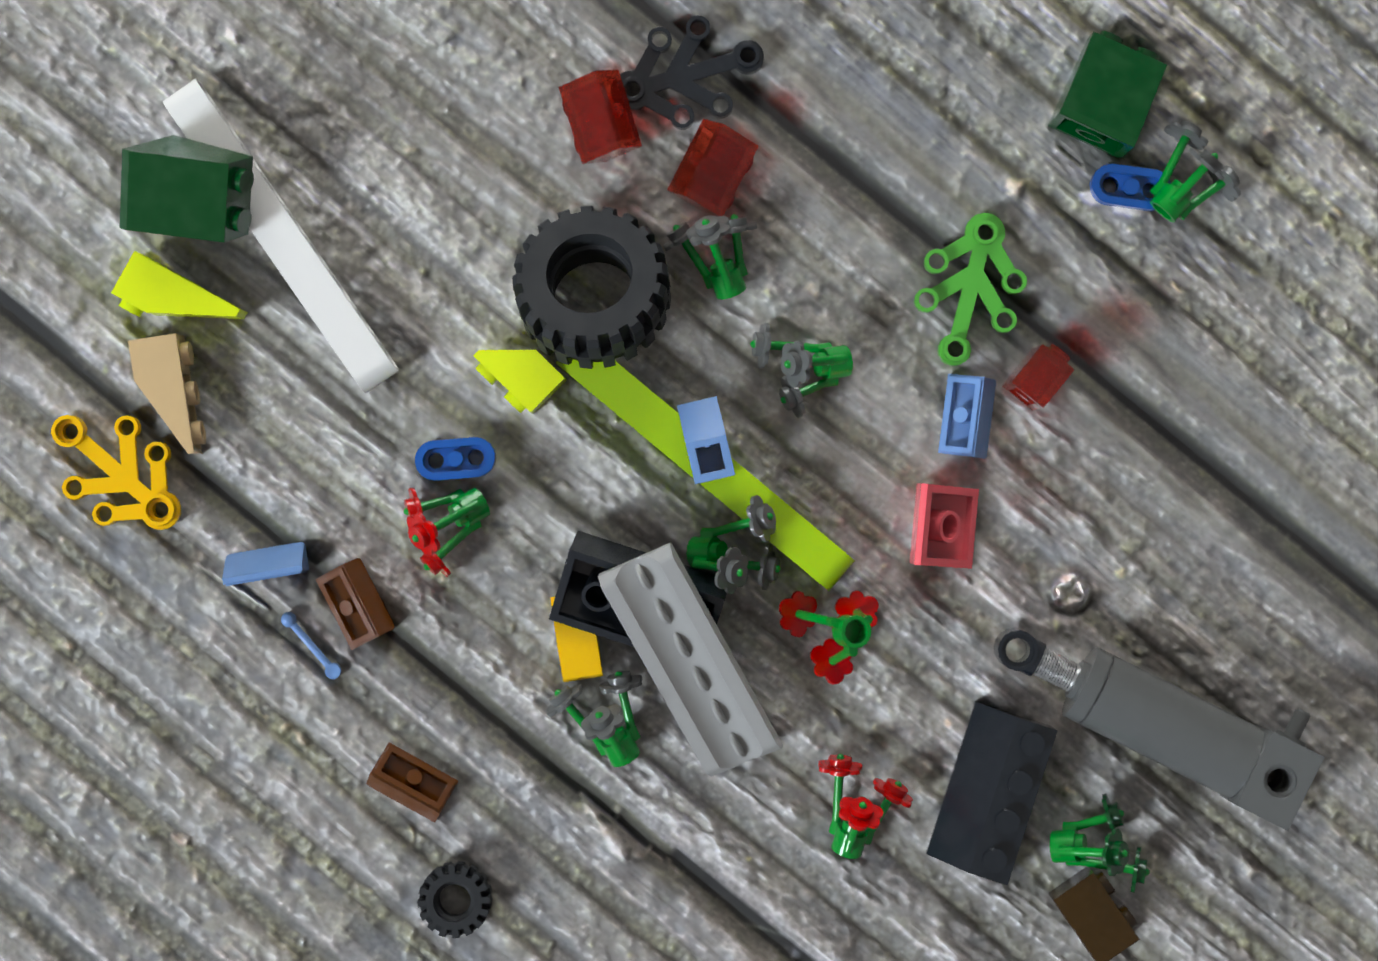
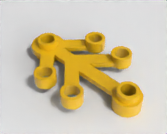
M64 415L54 421L51 434L58 445L76 447L110 476L85 479L81 476L66 478L62 484V492L68 499L80 500L92 494L128 492L140 502L139 504L116 506L111 502L98 503L92 511L93 520L98 525L110 526L117 521L143 519L149 527L156 530H165L178 522L181 516V504L179 499L168 491L166 463L171 458V449L163 442H151L145 448L144 456L147 462L150 463L151 470L150 490L139 480L136 437L141 432V423L136 417L121 416L114 425L115 433L119 437L121 464L87 435V426L81 418ZM126 420L132 421L134 425V430L130 435H125L122 431V424ZM70 424H74L78 429V434L73 439H69L66 435V428ZM156 446H160L164 450V457L160 461H155L152 458V450ZM74 480L79 481L82 486V490L78 495H73L70 492V484ZM160 502L165 503L168 507V513L163 518L159 517L155 510ZM104 506L109 507L112 511V516L108 521H103L100 518V510Z

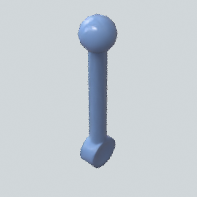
M285 612L281 616V623L285 627H290L325 667V674L329 679L338 678L342 672L340 665L329 661L297 624V618L294 613Z

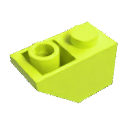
M478 350L473 355L480 362L475 369L491 385L498 380L508 390L504 398L520 413L527 409L534 414L567 381L537 350Z

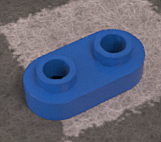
M1106 164L1092 175L1089 185L1090 192L1093 198L1103 205L1154 211L1155 209L1150 204L1152 198H1147L1143 194V186L1150 184L1154 187L1163 172L1156 169L1121 164ZM1105 179H1112L1115 182V192L1109 193L1104 190L1103 181Z
M479 437L428 441L417 450L415 455L417 471L424 478L433 481L482 477L491 472L496 463L494 447L490 442ZM474 450H480L483 453L484 459L479 465H473L470 462L469 456ZM435 453L441 454L444 459L443 465L437 469L433 468L430 464V457Z

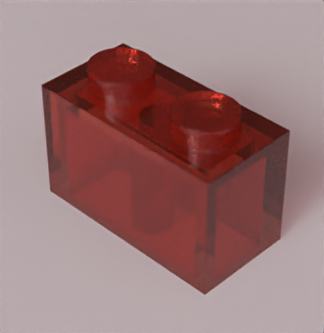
M595 70L559 87L563 100V110L568 117L574 136L575 149L580 155L582 164L607 162L642 147L619 70Z
M703 119L667 191L702 212L718 217L724 216L726 210L731 207L735 200V192L744 175L752 167L754 155L759 146L723 123Z
M1041 344L1029 351L1003 383L1002 387L1034 411L1042 409L1047 405L1075 369L1067 364L1071 358L1054 344H1051L1049 347Z

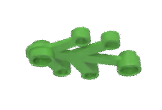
M980 213L972 217L965 227V236L943 249L929 251L924 258L925 269L931 274H940L948 267L950 261L971 251L967 268L933 288L919 290L914 296V306L922 313H929L938 306L940 301L961 290L951 333L939 342L937 349L940 360L949 366L961 365L970 356L971 345L966 337L977 294L992 317L991 324L997 332L1007 333L1017 323L1016 314L1011 309L1005 308L984 272L987 256L990 257L1001 274V285L1007 293L1017 294L1024 290L1027 285V277L1024 272L1015 269L1001 244L1005 238L1004 225L997 216L990 213ZM979 227H990L992 230L991 239H981L978 235ZM937 254L943 258L944 264L942 268L934 269L930 266L929 258L931 255ZM1015 274L1021 279V285L1018 289H1012L1008 286L1007 278L1009 275ZM923 293H928L933 297V305L929 308H924L919 303V297ZM1000 313H1006L1010 316L1011 324L1008 328H1002L998 325L997 317ZM951 342H958L962 346L960 356L953 357L949 354L948 345Z

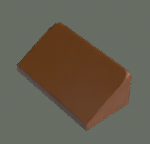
M360 558L349 561L315 579L351 650L394 629V623Z
M389 742L369 774L366 784L430 821L436 822L455 789L458 780Z

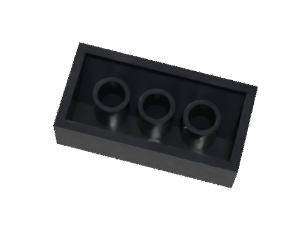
M578 531L568 552L549 620L634 647L603 593L598 575L646 552ZM684 565L717 625L727 593L724 589L716 587L714 574Z
M975 701L926 854L970 874L1008 886L1058 730L1050 725Z

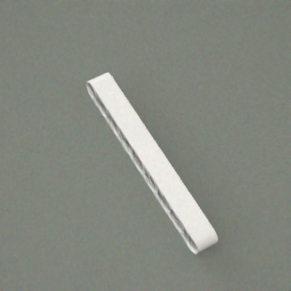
M196 78L163 101L165 107L187 139L251 156L211 96ZM253 159L252 172L254 174V183L251 188L250 202L252 220L249 229L364 393H368L398 372L399 369Z

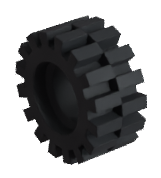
M450 861L444 863L441 867H436L424 880L418 893L420 896L417 904L418 908H421L420 917L422 921L426 919L429 923L427 927L431 931L436 929L440 932L439 936L442 937L452 935V938H460L463 934L466 936L472 934L476 928L479 929L489 914L493 898H491V884H487V877L484 873L480 874L477 871L478 867L473 864L467 866L463 861L453 864ZM457 884L463 886L469 892L471 903L465 912L451 914L444 910L440 902V894L445 887Z

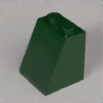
M1093 31L1086 40L1048 126L1121 159L1134 148L1167 64L1158 61L1160 56L1151 50L1141 47L1134 50L1123 45V39L1111 32L1101 31L1098 34Z
M176 135L123 148L119 228L223 243L248 235L252 220L250 202L251 188L254 183V174L252 172L253 156Z

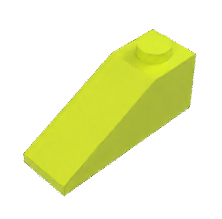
M137 251L133 252L111 292L122 299L119 304L121 308L138 317H141L144 311L155 316L244 319L248 313Z

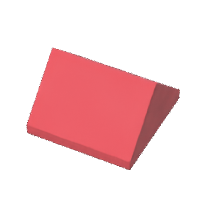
M924 483L916 485L910 552L911 564L972 569L979 489Z

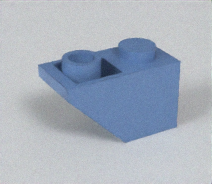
M717 396L677 405L695 485L735 476Z

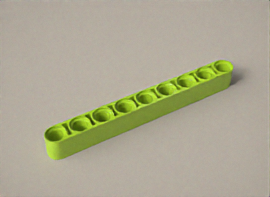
M572 360L570 365L556 361L560 368L693 478L678 412L618 362H616L615 366L604 368L603 362H593V368L587 369L580 368L578 360ZM733 458L732 463L735 476L701 483L704 488L742 519L749 518L746 509L747 506H750L751 497L755 495L760 496L763 503H767L773 509L776 517V530L774 534L770 535L769 542L829 592L855 562L846 552Z

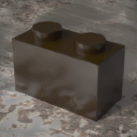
M1085 867L1048 894L1093 960L1109 961L1140 940L1133 930L1139 924L1125 905L1120 908L1116 906L1110 897L1116 891L1101 871L1095 875L1089 867Z

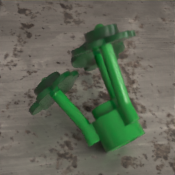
M1102 794L1104 814L1080 821L1063 822L1062 830L1051 831L1050 854L1054 863L1066 862L1067 866L1081 865L1107 870L1109 876L1121 873L1133 874L1132 893H1135L1136 883L1144 884L1145 876L1150 874V870L1147 868L1148 860L1139 859L1141 847L1137 846L1135 864H1127L1129 848L1127 843L1123 841L1122 832L1118 828L1124 826V811L1120 810L1117 802L1110 803L1107 794ZM1108 822L1112 832L1105 836V848L1088 847L1086 835L1079 834L1078 830ZM1087 856H1089V857H1102V860H1100V859H1094V858H1088Z

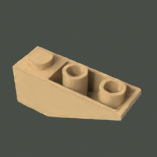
M177 333L129 340L128 345L135 383L186 452L196 455L203 454L201 445L206 444V431L203 421H197L195 405L200 404V392L197 382L191 381L189 366L194 365V353L190 341L185 342V336Z

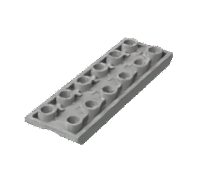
M671 542L599 573L598 578L603 593L707 775L712 777L783 747L775 729Z

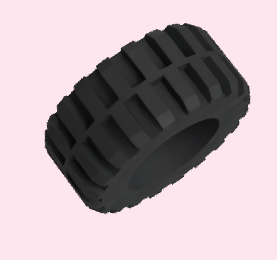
M593 205L581 206V212L570 214L569 209L557 213L559 219L552 223L549 219H546L537 226L539 231L537 236L530 234L522 244L525 254H517L514 263L516 274L512 276V284L516 304L525 330L532 340H537L539 349L547 355L555 352L557 361L566 365H570L572 360H578L580 368L592 369L593 362H603L604 368L615 366L616 358L624 356L628 361L637 356V347L639 345L648 348L655 340L654 329L658 331L663 329L667 320L666 311L670 309L671 305L668 266L666 265L665 254L661 244L655 242L654 233L647 226L639 228L636 217L624 213L621 218L617 215V209L604 206L602 212L594 211ZM600 262L611 264L620 268L630 277V286L625 295L616 304L602 311L592 313L573 311L564 307L555 298L556 289L563 277L576 267L587 263Z

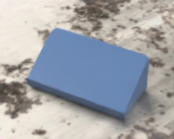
M948 374L938 453L981 459L987 457L996 380L987 377Z
M297 542L229 554L224 564L223 585L230 586L306 573L309 570L306 546L304 542Z

